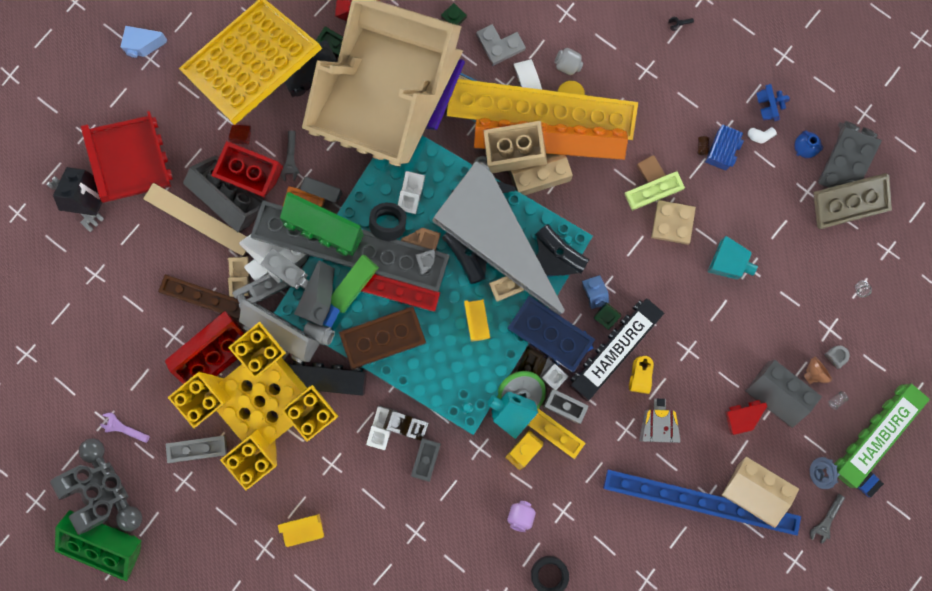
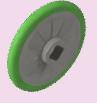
M520 371L509 375L503 380L498 388L499 394L497 398L501 399L506 392H512L517 395L524 393L521 396L535 401L537 409H539L545 399L546 388L543 380L537 374L529 371Z

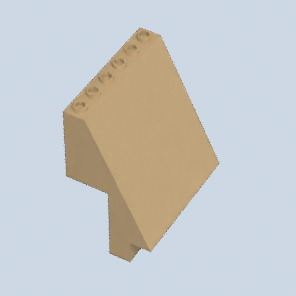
M352 0L338 62L317 60L302 128L308 130L311 135L325 136L324 139L327 141L341 142L340 145L343 147H355L359 153H371L373 158L379 160L387 159L390 164L395 166L409 163L462 55L463 50L456 48L462 26L378 0Z

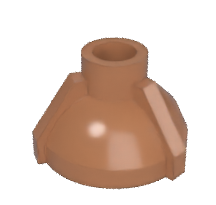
M816 356L812 358L806 369L807 373L804 374L808 383L831 382L832 377L825 366Z

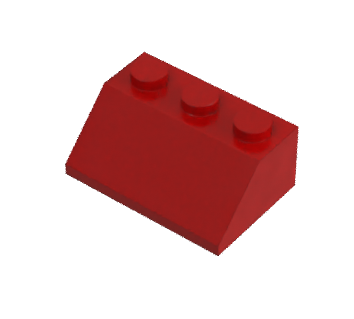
M226 141L211 176L265 198L276 185L283 166L278 161Z

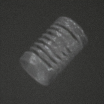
M840 391L839 395L837 394L828 401V404L832 409L837 410L841 404L843 405L849 400V397L846 393Z

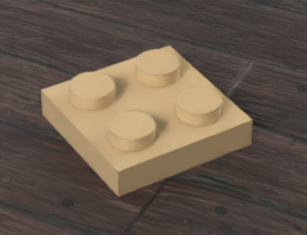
M658 200L651 238L689 245L696 207Z

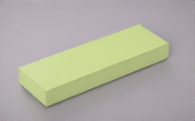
M676 171L625 192V197L633 211L684 190L685 187Z

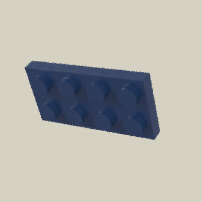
M528 296L507 328L571 372L576 370L595 341L593 337L531 296Z

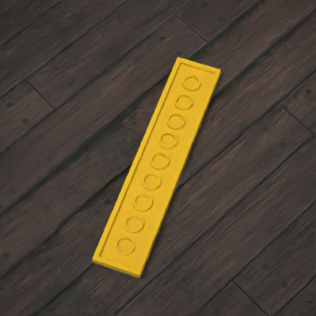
M458 79L448 102L447 116L480 120L481 118H488L491 121L509 120L510 122L517 123L519 121H526L528 123L541 121L548 125L564 124L568 127L581 125L586 128L602 127L607 130L620 128L627 131L628 140H633L638 102Z

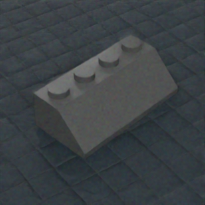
M213 156L190 167L183 184L237 233L249 227L256 220L262 201L266 200L257 194L212 177L211 175L219 159L218 157Z

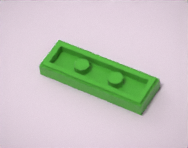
M362 255L332 294L331 304L339 309L341 313H345L379 267L366 255Z

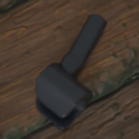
M671 17L668 23H676V25L670 26V29L675 31L679 26L694 23V19L679 20L677 17Z

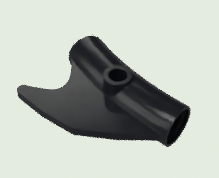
M548 224L535 234L539 249L536 257L546 276L582 274L590 260L589 258L568 245ZM561 250L563 254L558 255L556 251Z
M446 232L442 239L459 260L469 283L474 284L486 279L487 262ZM465 252H470L471 255L467 256Z

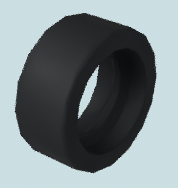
M380 203L370 212V231L381 240H396L405 232L407 216L405 211L394 203ZM383 215H390L399 220V225L394 228H384L377 224L376 219Z
M545 556L534 563L531 570V580L538 591H564L569 583V571L560 559L554 556ZM546 564L556 565L562 573L560 583L553 588L543 586L538 579L540 569Z

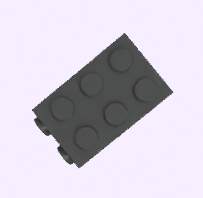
M845 121V123L839 122L840 131L837 142L818 180V184L830 188L864 179L882 142L877 137V133L865 127L860 130V127L849 121Z

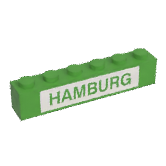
M902 384L894 391V397L883 404V410L872 417L870 426L859 433V439L848 446L846 455L835 462L834 465L838 466L836 468L837 473L840 474L838 478L849 488H858L930 400L913 384Z

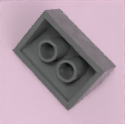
M776 360L768 361L745 391L755 400L766 403L767 409L791 428L806 417L822 398L820 394Z

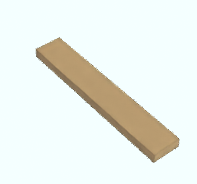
M154 183L151 185L143 198L145 201L239 255L245 256L247 251L239 242L247 236L240 232L237 233L233 228Z

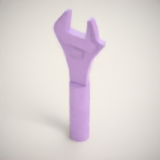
M113 413L103 414V416L109 417L107 425L100 424L105 429V432L119 431L142 442H148L149 435L123 425Z

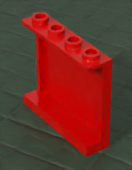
M147 111L148 116L91 129L89 125L80 126L102 203L146 193L153 183L161 188L171 187L170 180H173L171 170L165 167V163L168 162L165 151L161 152L162 138L160 134H156L155 128H158L156 117H151L150 111Z

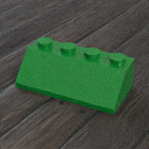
M290 192L286 194L280 216L285 228L291 231L297 229L301 231L302 236L308 239H312V237L318 239L321 245L327 248L332 246L337 249L338 253L344 256L348 254L354 255L364 236L360 225Z
M69 510L55 527V552L127 582L140 554L142 540L134 535H128L117 528L104 524L78 535L69 519V516L74 512Z

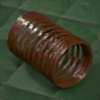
M698 137L697 154H709V137Z

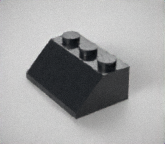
M327 40L319 43L322 49L284 82L292 98L303 95L306 90L311 88L317 60L337 62Z

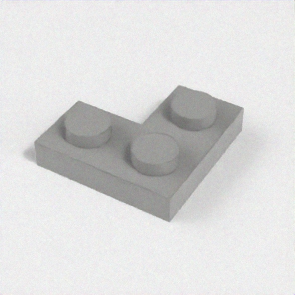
M493 24L476 32V36L493 66L526 49L518 32L500 39Z

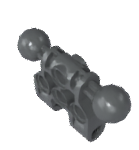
M94 438L86 439L79 446L78 453L84 462L92 463L94 469L79 465L50 481L59 500L75 493H80L82 501L87 505L69 516L77 534L81 535L106 522L114 506L118 510L116 516L118 527L124 531L136 530L142 523L141 512L136 507L129 506L126 499L129 496L121 483L120 477L114 471L111 463H105L103 459L105 453L103 443ZM84 473L88 479L81 481L77 478V475ZM113 481L116 487L108 488L105 482ZM93 490L97 493V496L90 498L86 492ZM102 507L107 513L105 515H98L96 509Z

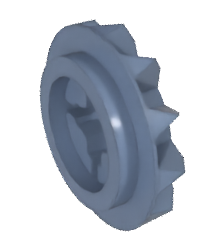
M820 457L812 462L810 476L817 487L830 489L838 483L837 477L840 474L837 473L836 468L838 466L833 464V460ZM824 469H827L826 473L828 476L824 477Z

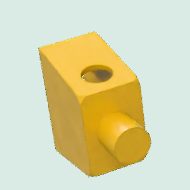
M528 430L505 458L518 470H521L542 448L544 442L532 431Z

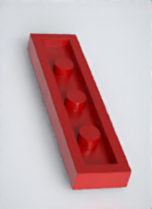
M376 274L371 277L361 290L364 293L432 312L436 311L440 292Z

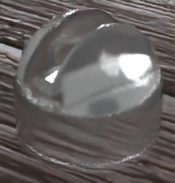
M861 280L855 285V292L859 297H866L871 294L872 287L867 281Z

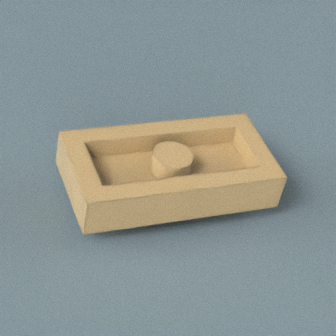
M507 276L489 283L496 302L525 291Z

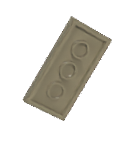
M887 173L813 192L817 228L819 229L892 210L890 179Z

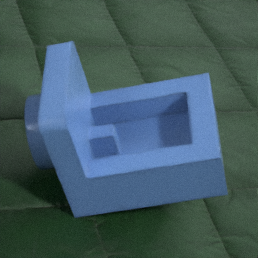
M600 275L582 281L591 309L602 307L606 302L609 303L608 290Z

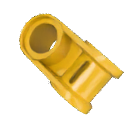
M640 356L633 361L629 391L650 393L654 366L653 360L650 357ZM644 361L647 367L642 369L639 363Z

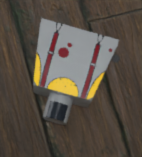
M654 399V410H645L640 441L680 443L676 412L666 410V399Z

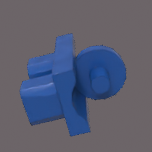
M769 84L765 85L766 89L756 94L759 104L767 101L770 102V107L760 109L763 120L774 118L775 122L780 120L777 105H780L781 110L786 109L785 103L790 101V97L788 95L783 96L782 91H777L778 98H775L772 85Z

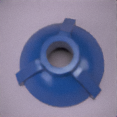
M807 130L803 131L794 143L797 155L804 158H812L823 150L820 138ZM810 139H813L815 143L812 144Z

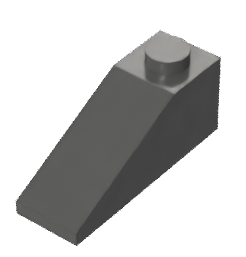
M318 261L296 308L295 315L317 325H323L331 305L335 271L333 267Z

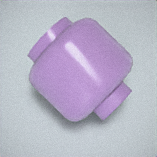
M526 501L513 504L507 518L510 528L519 532L531 529L536 512L531 508V504Z

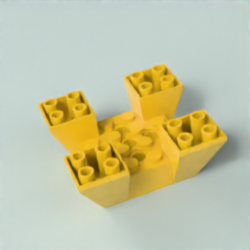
M258 322L228 347L242 364L227 377L221 378L198 372L168 397L193 428L217 411L239 437L241 442L221 458L220 461L245 491L277 466L276 439L289 428L294 426L306 442H308L339 417L313 385L307 388L283 360L282 357L286 352L261 322ZM246 380L252 383V388L247 385ZM274 383L279 385L280 391L274 388ZM259 396L264 397L265 403L259 400ZM244 408L249 409L250 415L245 412ZM271 411L276 412L277 415H278V418H275V417L272 415Z

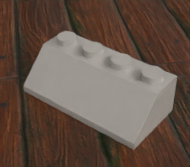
M243 300L239 322L245 325L243 328L246 331L250 330L258 322H261L283 350L292 354V359L300 363L302 361L310 362L320 344L319 342L261 305Z

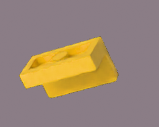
M484 299L468 302V300L464 301L471 342L490 339Z
M320 514L278 525L279 533H283L286 547L324 537Z

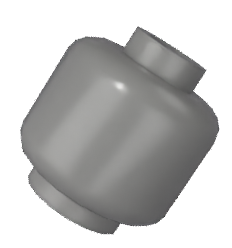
M570 48L560 50L554 61L557 70L569 76L575 74V72H580L583 66L581 54Z

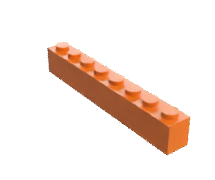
M488 118L476 119L474 148L486 149L484 130L528 122L491 121ZM541 122L546 154L625 160L628 135L627 131L623 129L607 130L602 127L586 128L581 125L568 127L564 124L548 125Z

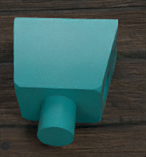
M725 236L720 240L707 272L739 279L744 273L754 276L758 266L748 262L752 254L751 251Z
M506 392L501 399L491 396L487 403L492 408L491 412L494 423L515 439L538 414L535 401L512 392Z

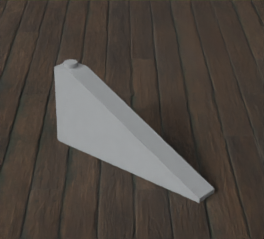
M476 161L436 213L432 221L558 315L562 314L565 310L496 179L489 171L490 168L484 163L480 162L479 164Z

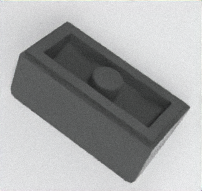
M304 177L300 188L304 192L332 202H337L343 194L339 188L309 177Z

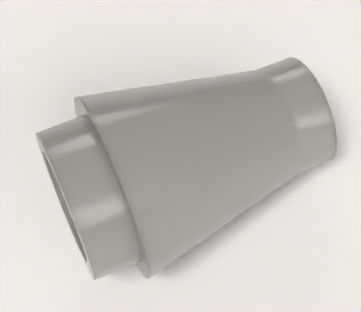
M308 322L304 327V333L311 336L321 345H329L335 335V331L331 330V327L320 326Z

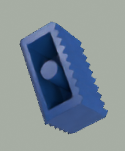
M721 125L716 133L705 163L725 171L730 166L733 167L737 156H734L735 152L740 150L744 142L741 139L743 133Z

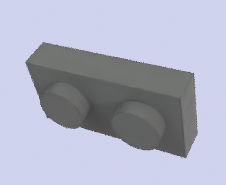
M422 438L411 477L430 482L441 446L440 443Z

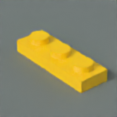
M537 409L538 414L531 420L528 426L575 459L586 443L540 409Z

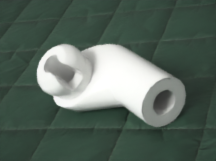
M773 127L765 132L756 128H751L748 131L750 139L760 144L777 135Z

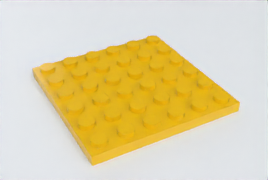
M257 0L179 69L235 125L322 48L318 42L267 0Z

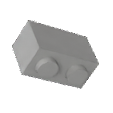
M555 389L550 391L543 408L576 424H581L589 407Z

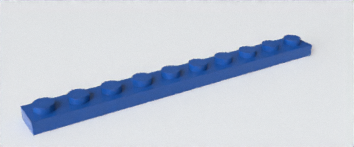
M607 469L603 489L798 536L801 516L786 513L774 528L727 498Z

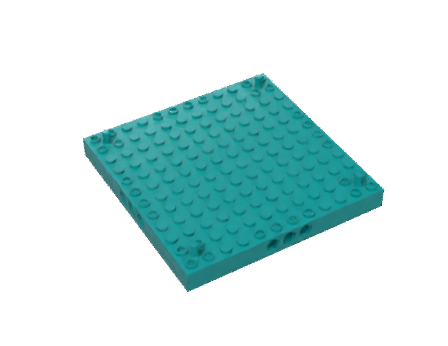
M422 135L409 163L395 166L390 164L387 159L379 160L372 158L337 215L360 225L361 229L371 232L369 228L370 212L380 203L388 202L398 205L406 171L426 175L416 214L405 212L407 216L405 232L397 240L401 241V238L414 233L420 228L429 229L441 233L436 251L450 255L439 289L440 297L436 311L432 312L414 307L427 344L362 367L474 435L490 409L487 405L488 400L491 396H498L500 384L511 374L529 344L507 328L528 296L535 300L537 299L527 291H522L496 302L489 283L501 279L505 275L488 262L485 272L486 279L474 284L469 283L459 260L442 239L446 231L432 220L451 195L452 189L455 190L473 165ZM516 190L503 194L535 255L539 251L535 234L547 224L568 245L583 254L593 235ZM383 215L376 219L377 224L384 228H394L399 225V220L390 215ZM561 250L556 251L558 255L563 254ZM465 252L467 256L471 255L470 252ZM310 256L302 268L305 271L304 273L308 275L306 279L310 280L318 261L324 262L335 269L333 294L352 268ZM569 275L547 277L557 296ZM301 286L298 289L290 287L274 314L304 331V327L309 321L294 313L305 289ZM360 292L345 313L339 311L331 327V330L335 331L334 338L326 346L347 358L339 332L412 306ZM484 299L490 339L471 342L464 301L468 300V302Z

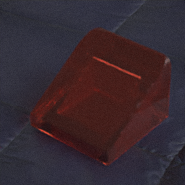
M232 125L228 137L230 143L249 145L251 126Z

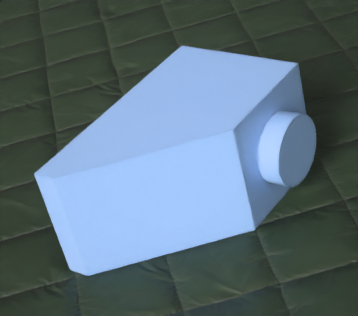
M125 26L120 47L130 57H145L167 42V38L162 32Z

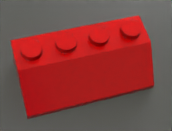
M224 311L169 356L165 363L170 373L182 384L186 383L198 372L218 376L237 360V357L228 347L244 335L245 332Z

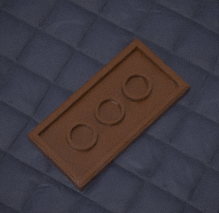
M414 306L339 332L352 370L427 344Z

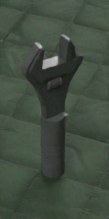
M288 131L287 160L280 174L284 181H286L285 174H293V181H295L297 174L300 173L294 160L295 131Z
M838 494L824 520L810 530L812 540L816 533L822 535L821 544L826 539H830L831 522L845 500L844 496Z

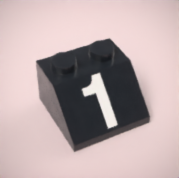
M66 167L53 194L58 210L97 216L102 201L98 194L94 175L84 169Z

